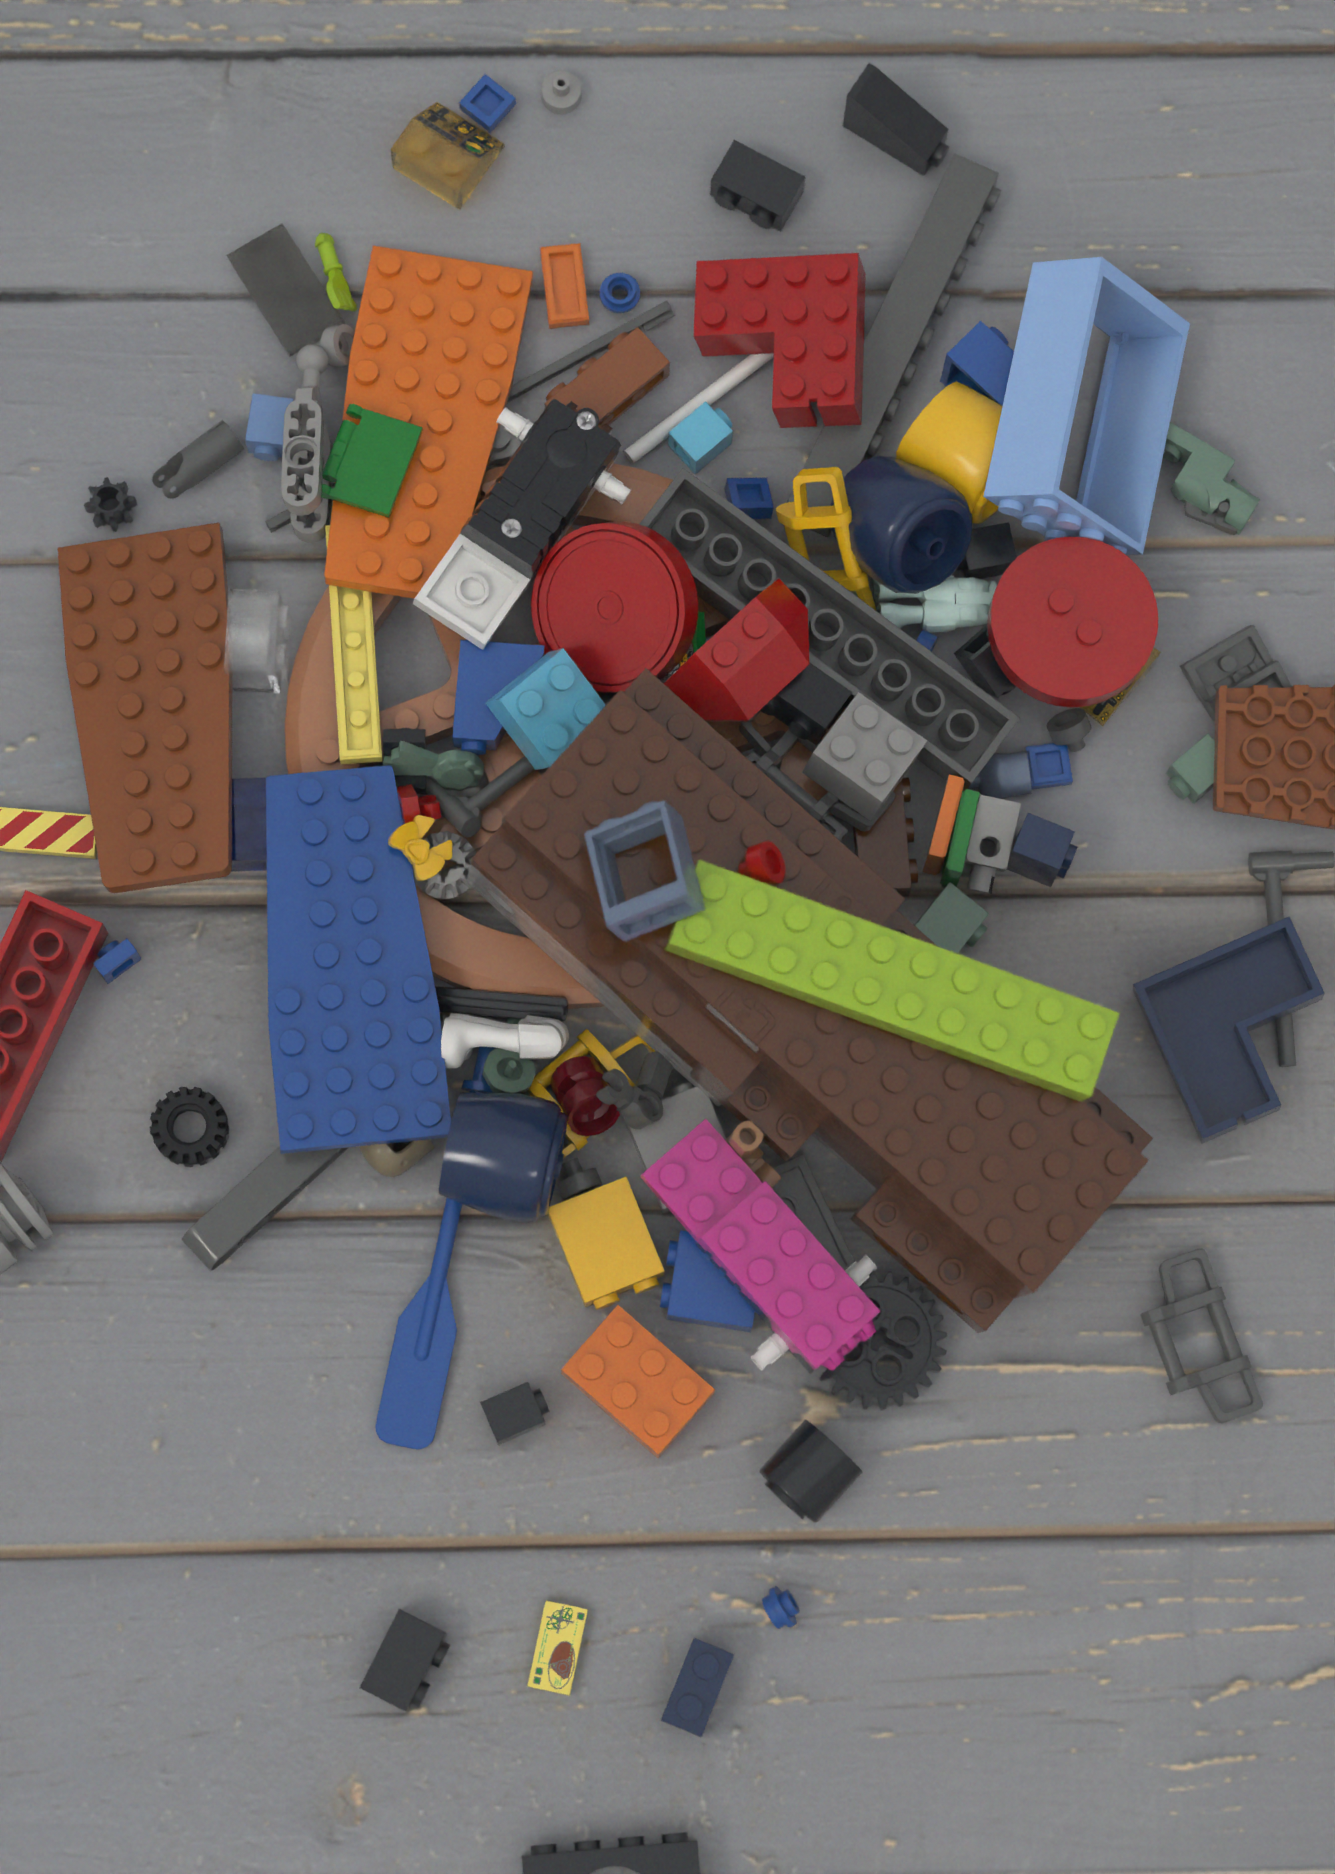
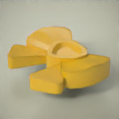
M421 815L415 816L413 822L411 821L398 827L388 839V844L392 848L402 851L408 861L413 864L415 878L418 881H424L435 876L442 869L445 861L452 858L451 840L429 849V843L426 840H422V837L435 820L434 818Z

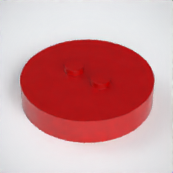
M631 522L591 524L564 536L543 559L532 589V621L539 644L545 646V654L564 648L595 691H625L645 668L660 680L669 674L683 659L692 643L697 626L698 596L696 585L683 556L670 541L658 532Z
M1085 537L1050 539L1027 549L1003 573L989 606L987 619L988 638L992 653L999 667L1007 678L1021 691L1034 699L1054 706H1090L1116 696L1127 688L1141 672L1151 655L1157 637V603L1154 592L1144 573L1127 555L1115 547Z

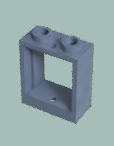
M665 800L646 803L634 813L621 818L607 819L600 823L597 828L584 833L606 926L623 941H628L705 910L683 818ZM666 834L678 880L626 901L615 854Z

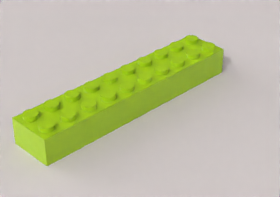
M698 860L695 870L705 910L675 921L665 948L666 951L1082 1102L1092 1096L1120 1014L1119 1012L708 862Z

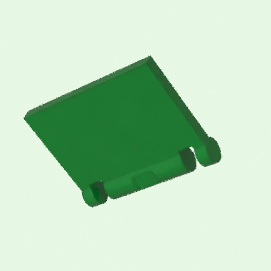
M349 404L346 414L351 418L361 420L359 425L349 420L342 421L322 472L323 479L329 482H336L334 489L326 484H322L321 497L389 518L422 435L423 427L363 409L356 404Z

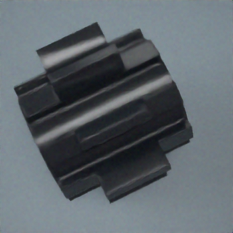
M105 477L103 485L89 487L93 498H89L90 502L85 503L84 507L87 513H94L93 522L95 527L98 528L101 525L105 526L108 524L111 525L114 532H117L118 524L123 521L125 523L133 522L129 511H132V507L137 506L135 496L127 495L129 488L125 481L120 484L117 482L114 485L111 484L108 477ZM109 499L117 500L118 506L115 509L105 510L104 502Z

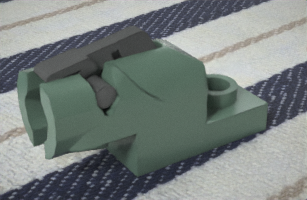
M1170 422L1163 458L1170 462L1177 463L1180 461L1185 464L1171 488L1174 496L1184 502L1185 515L1226 533L1240 535L1260 499L1248 492L1234 479L1231 482L1226 480L1235 459Z

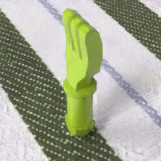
M320 233L316 237L315 248H318L324 266L323 272L329 277L326 288L330 302L335 309L356 311V303L351 296L348 283L342 272L343 266L339 263L334 248V239L328 233Z

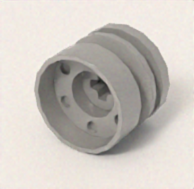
M0 1163V1182L2 1184L0 1186L1 1275L18 1262L17 1256L10 1244L17 1238L33 1251L37 1246L28 1234V1229L34 1226L45 1240L54 1235V1232L49 1226L44 1208L20 1177L18 1178Z

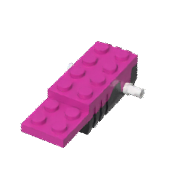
M707 1119L703 1120L641 1174V1179L697 1241L696 1245L703 1253L708 1254L714 1266L718 1270L721 1269L723 1271L724 1277L732 1286L735 1285L738 1288V1293L772 1330L773 1335L769 1336L757 1348L758 1351L750 1356L753 1363L760 1370H763L769 1363L772 1365L788 1350L810 1374L820 1365L832 1371L845 1360L844 1355L851 1352L860 1341L865 1342L876 1332L872 1319L881 1311L860 1289V1285L870 1277L869 1274L877 1269L874 1262L864 1255L859 1262L855 1261L844 1270L766 1181L762 1182Z

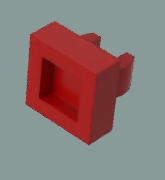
M412 784L397 787L404 824L413 822L414 817L417 815L431 817L434 820L441 818L439 801L436 800V795H426L418 798Z

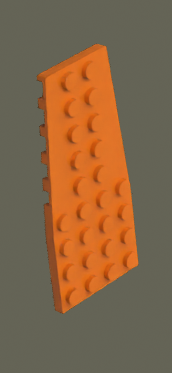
M373 245L350 351L342 421L349 420L359 425L361 419H354L346 414L349 404H356L363 409L423 427V432L389 518L333 500L324 573L327 585L414 599L459 536L462 527L468 518L472 516L476 502L479 500L487 466H489L495 437L501 425L496 423L507 405L512 388L533 282V271Z

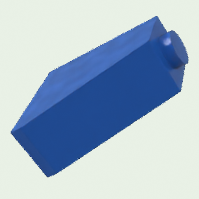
M460 640L452 736L455 748H461V751L475 753L476 755H484L486 750L497 749L506 730L485 702L545 655V646L489 642L484 650L468 640Z

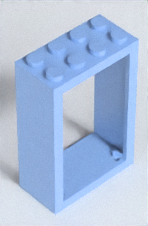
M1103 257L1033 262L983 497L997 505L999 512L1014 516L1020 520L1024 528L1037 531L1043 535L1045 541L1060 537H1085L1109 544L1125 555H1143L1190 323ZM1095 325L1110 336L1077 499L1074 500L1059 490L1092 327Z

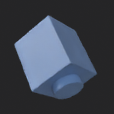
M252 394L245 438L248 453H253L254 457L265 461H277L278 457H282L284 414L286 408L294 399Z

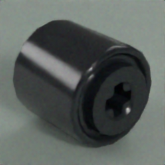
M806 1419L760 1469L761 1475L767 1480L764 1485L801 1519L806 1516L814 1523H817L863 1473L852 1459Z

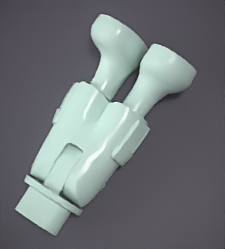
M951 575L936 587L912 594L895 593L873 579V596L875 602H890L899 598H918L922 605L879 603L876 610L899 628L910 624H920L921 629L930 633H946L960 627L987 624L989 606L997 584L995 580H990L989 582L975 577L965 578Z

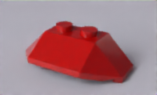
M778 578L701 646L664 685L705 721L748 722L809 665L808 608Z

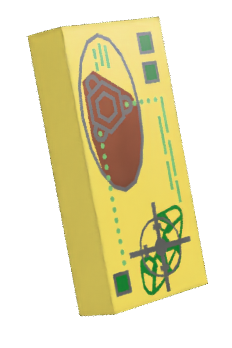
M545 1601L527 1687L570 1696L588 1609Z

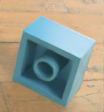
M564 648L545 654L485 702L535 770L549 768L606 706Z

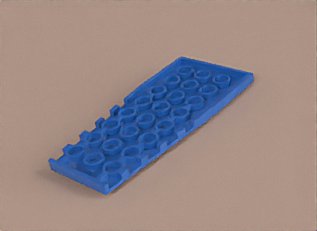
M390 765L273 775L266 778L268 1027L281 1154L448 1138L451 1115L445 1058L441 1056L442 1030L440 1011L412 865L402 851L392 848L388 844L391 834L404 824L394 771Z

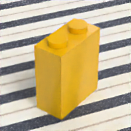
M627 1177L550 1206L548 1211L549 1219L585 1307L594 1304L596 1310H600L619 1302L618 1294L634 1288L635 1293L640 1294L660 1285L658 1278L663 1277L665 1271Z

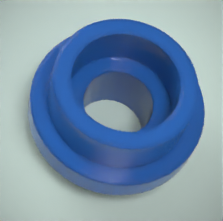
M626 273L611 274L604 279L600 286V300L604 307L611 312H629L639 302V284L632 276ZM622 289L628 295L626 298L618 300L612 294L615 290Z
M777 1586L769 1589V1595L762 1598V1603L771 1622L777 1629L785 1625L789 1628L796 1625L795 1615L800 1613V1610L793 1595L789 1590L782 1592Z

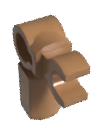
M752 1120L744 1121L737 1125L734 1131L724 1140L762 1182L766 1181L773 1188L781 1177L774 1168L761 1158L764 1153L758 1146L762 1142L764 1134Z

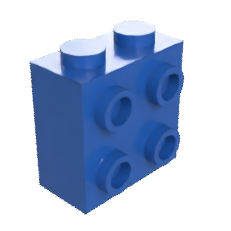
M680 1230L679 1240H670L666 1266H673L674 1273L672 1283L663 1282L660 1308L668 1309L666 1320L751 1333L755 1311L738 1293V1288L735 1285L732 1286L724 1277L723 1271L721 1269L718 1270L714 1266L708 1254L703 1253L696 1245L697 1241L688 1231Z

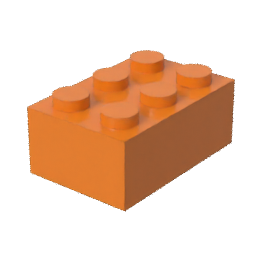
M619 1305L613 1309L561 1369V1374L656 1458L662 1455L715 1393V1389Z

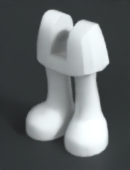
M450 1013V1016L445 1018L443 1024L441 1056L445 1058V1068L449 1069L461 1067L463 1062L469 1059L475 1047H495L519 1052L520 1059L554 1058L568 1043L569 1031L564 1023L553 1018L527 1015L518 1024H509L469 1014Z

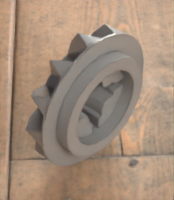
M449 831L428 835L423 840L429 843V849L451 840L452 858L450 861L456 862L457 865H463V868L449 869L448 876H445V883L441 882L439 872L427 880L418 881L415 878L413 864H411L415 883L424 893L434 898L450 899L463 894L471 887L466 881L471 859L476 854L475 849L465 837Z

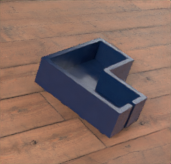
M1290 916L1133 984V992L1202 1144L1237 1129V1119L1239 1118L1242 1119L1244 1125H1247L1280 1110L1281 1103L1249 1035V1031L1319 1002L1324 997L1323 988Z

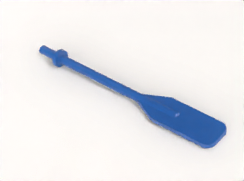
M479 1047L472 1080H463L462 1090L467 1092L495 1093L491 1091L490 1086L482 1075L488 1054L496 1049L495 1047ZM446 1198L430 1275L398 1318L375 1425L376 1433L383 1442L416 1450L428 1447L434 1440L457 1334L447 1284V1274L462 1204Z

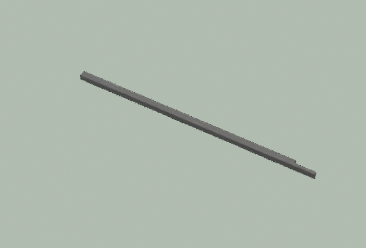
M666 300L512 385L507 403L595 354L608 348L611 341L622 332L629 334L641 325L647 331L675 316L668 301ZM288 509L266 521V525L271 533L291 522V512Z

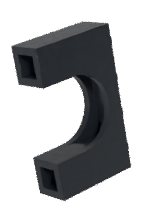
M687 1832L661 1834L662 1843L644 1844V1836L618 1838V1847L601 1848L600 1840L574 1842L575 1851L557 1852L556 1844L530 1846V1855H522L523 1874H591L598 1869L610 1866L629 1868L639 1874H700L697 1840L688 1841Z

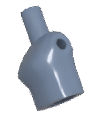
M1026 751L1009 754L994 753L967 789L979 788L981 795L1000 799L1031 794V779Z

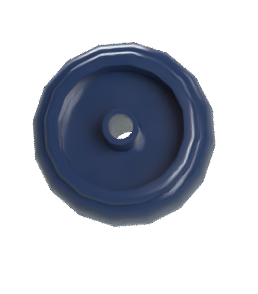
M875 456L862 461L844 477L848 504L852 511V522L849 523L851 550L860 568L871 578L895 593L917 594L940 585L955 572L965 558L972 537V514L964 495L955 487L929 470L889 456ZM832 499V502H831V505H830V506H834V500H833V499ZM831 528L832 533L837 540L835 529Z
M461 1092L455 1105L440 1175L439 1194L488 1215L509 1221L530 1223L535 1222L539 1217H545L550 1208L556 1179H559L564 1158L562 1151L568 1122L567 1114L561 1112L560 1106L555 1102L536 1096L515 1093Z

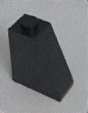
M868 63L847 94L843 127L924 176L931 165L938 167L949 150V146L946 145L948 128L877 67Z

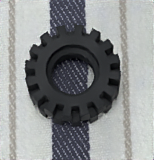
M180 1087V1091L173 1093L171 1090L166 1093L167 1097L163 1101L159 1099L156 1103L157 1109L155 1113L152 1112L150 1117L152 1121L150 1133L156 1147L171 1162L177 1165L179 1163L184 1164L185 1167H193V1164L198 1163L201 1166L207 1164L206 1160L211 1157L215 1159L219 1155L218 1151L220 1148L225 1147L227 1143L226 1135L229 1134L228 1118L220 1102L211 1093H206L197 1087H194V1089ZM187 1111L201 1114L206 1121V1130L203 1136L191 1143L180 1141L173 1131L176 1118Z

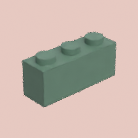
M949 882L914 925L938 947L958 954L966 943L973 947L985 933L987 927L982 922L989 913Z

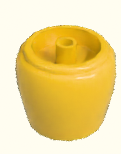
M955 381L938 393L911 424L899 444L896 458L929 470L955 487L964 495L972 514V523L981 524L998 511V506L983 496L1002 406L989 397Z

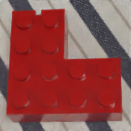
M859 253L696 261L694 338L703 357L774 353L772 410L780 428L817 427V418L810 402H817V407L825 426L862 425L866 273Z

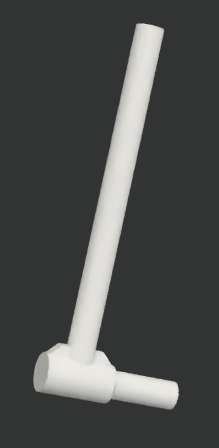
M774 353L750 354L626 448L624 454L632 464L637 462L667 439L669 432L705 401L709 406L774 358Z

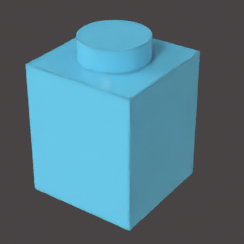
M705 401L669 432L668 446L696 474L732 444L733 430L731 428L733 424L721 409L716 408L713 410Z

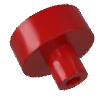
M769 840L750 846L746 851V862L739 864L740 875L771 886L781 883L785 878L786 871L783 856L778 847Z

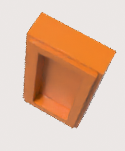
M580 243L540 247L549 329L589 325Z

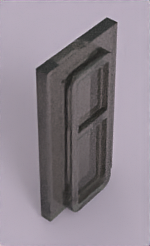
M283 223L226 255L289 357L299 352L303 346L318 342L327 327L345 324L343 317L331 304L327 292Z

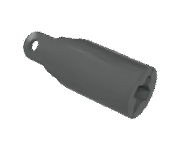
M221 420L170 458L165 465L153 474L152 482L156 487L163 488V494L167 498H176L211 475L242 452L244 448L230 427ZM164 475V479L159 481V477ZM175 486L176 490L174 492H170V488Z

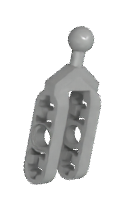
M316 344L303 346L296 357L297 367L304 373L303 386L296 388L295 400L285 410L281 494L286 508L291 512L290 519L294 533L298 539L307 543L319 542L325 538V526L330 525L331 499L322 498L321 493L322 484L332 488V482L322 478V472L332 449V443L323 416L319 390L320 374L326 370L329 359L326 351ZM308 451L314 453L312 460L310 459ZM303 481L305 483L307 491L301 488V484ZM314 512L317 521L313 522L312 528H305L304 523L307 522L308 515Z

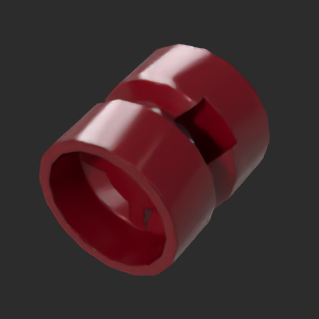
M588 1056L573 1057L564 1061L555 1069L551 1077V1087L563 1113H566L568 1116V1124L571 1130L582 1136H594L607 1131L616 1123L620 1116V1112L616 1110V1105L604 1104L596 1096L597 1091L607 1086L611 1087V1085L602 1078L604 1070L600 1062Z

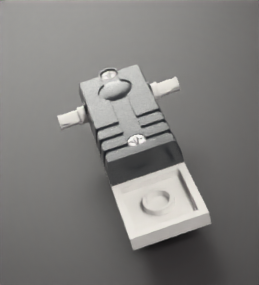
M553 399L535 423L525 419L516 412L513 413L507 407L504 408L496 423L504 426V429L515 435L516 439H520L522 443L501 471L495 483L487 491L484 499L475 508L472 516L468 518L457 539L414 598L413 605L482 650L489 643L524 590L526 591L530 586L545 556L563 538L595 490H598L599 493L602 492L611 499L614 498L621 505L632 490L624 486L623 482L613 477L612 473H608L622 445L619 440L611 436L612 427L607 424L604 426L598 425V414L590 408H583L578 411V405L572 401L565 406L558 400Z

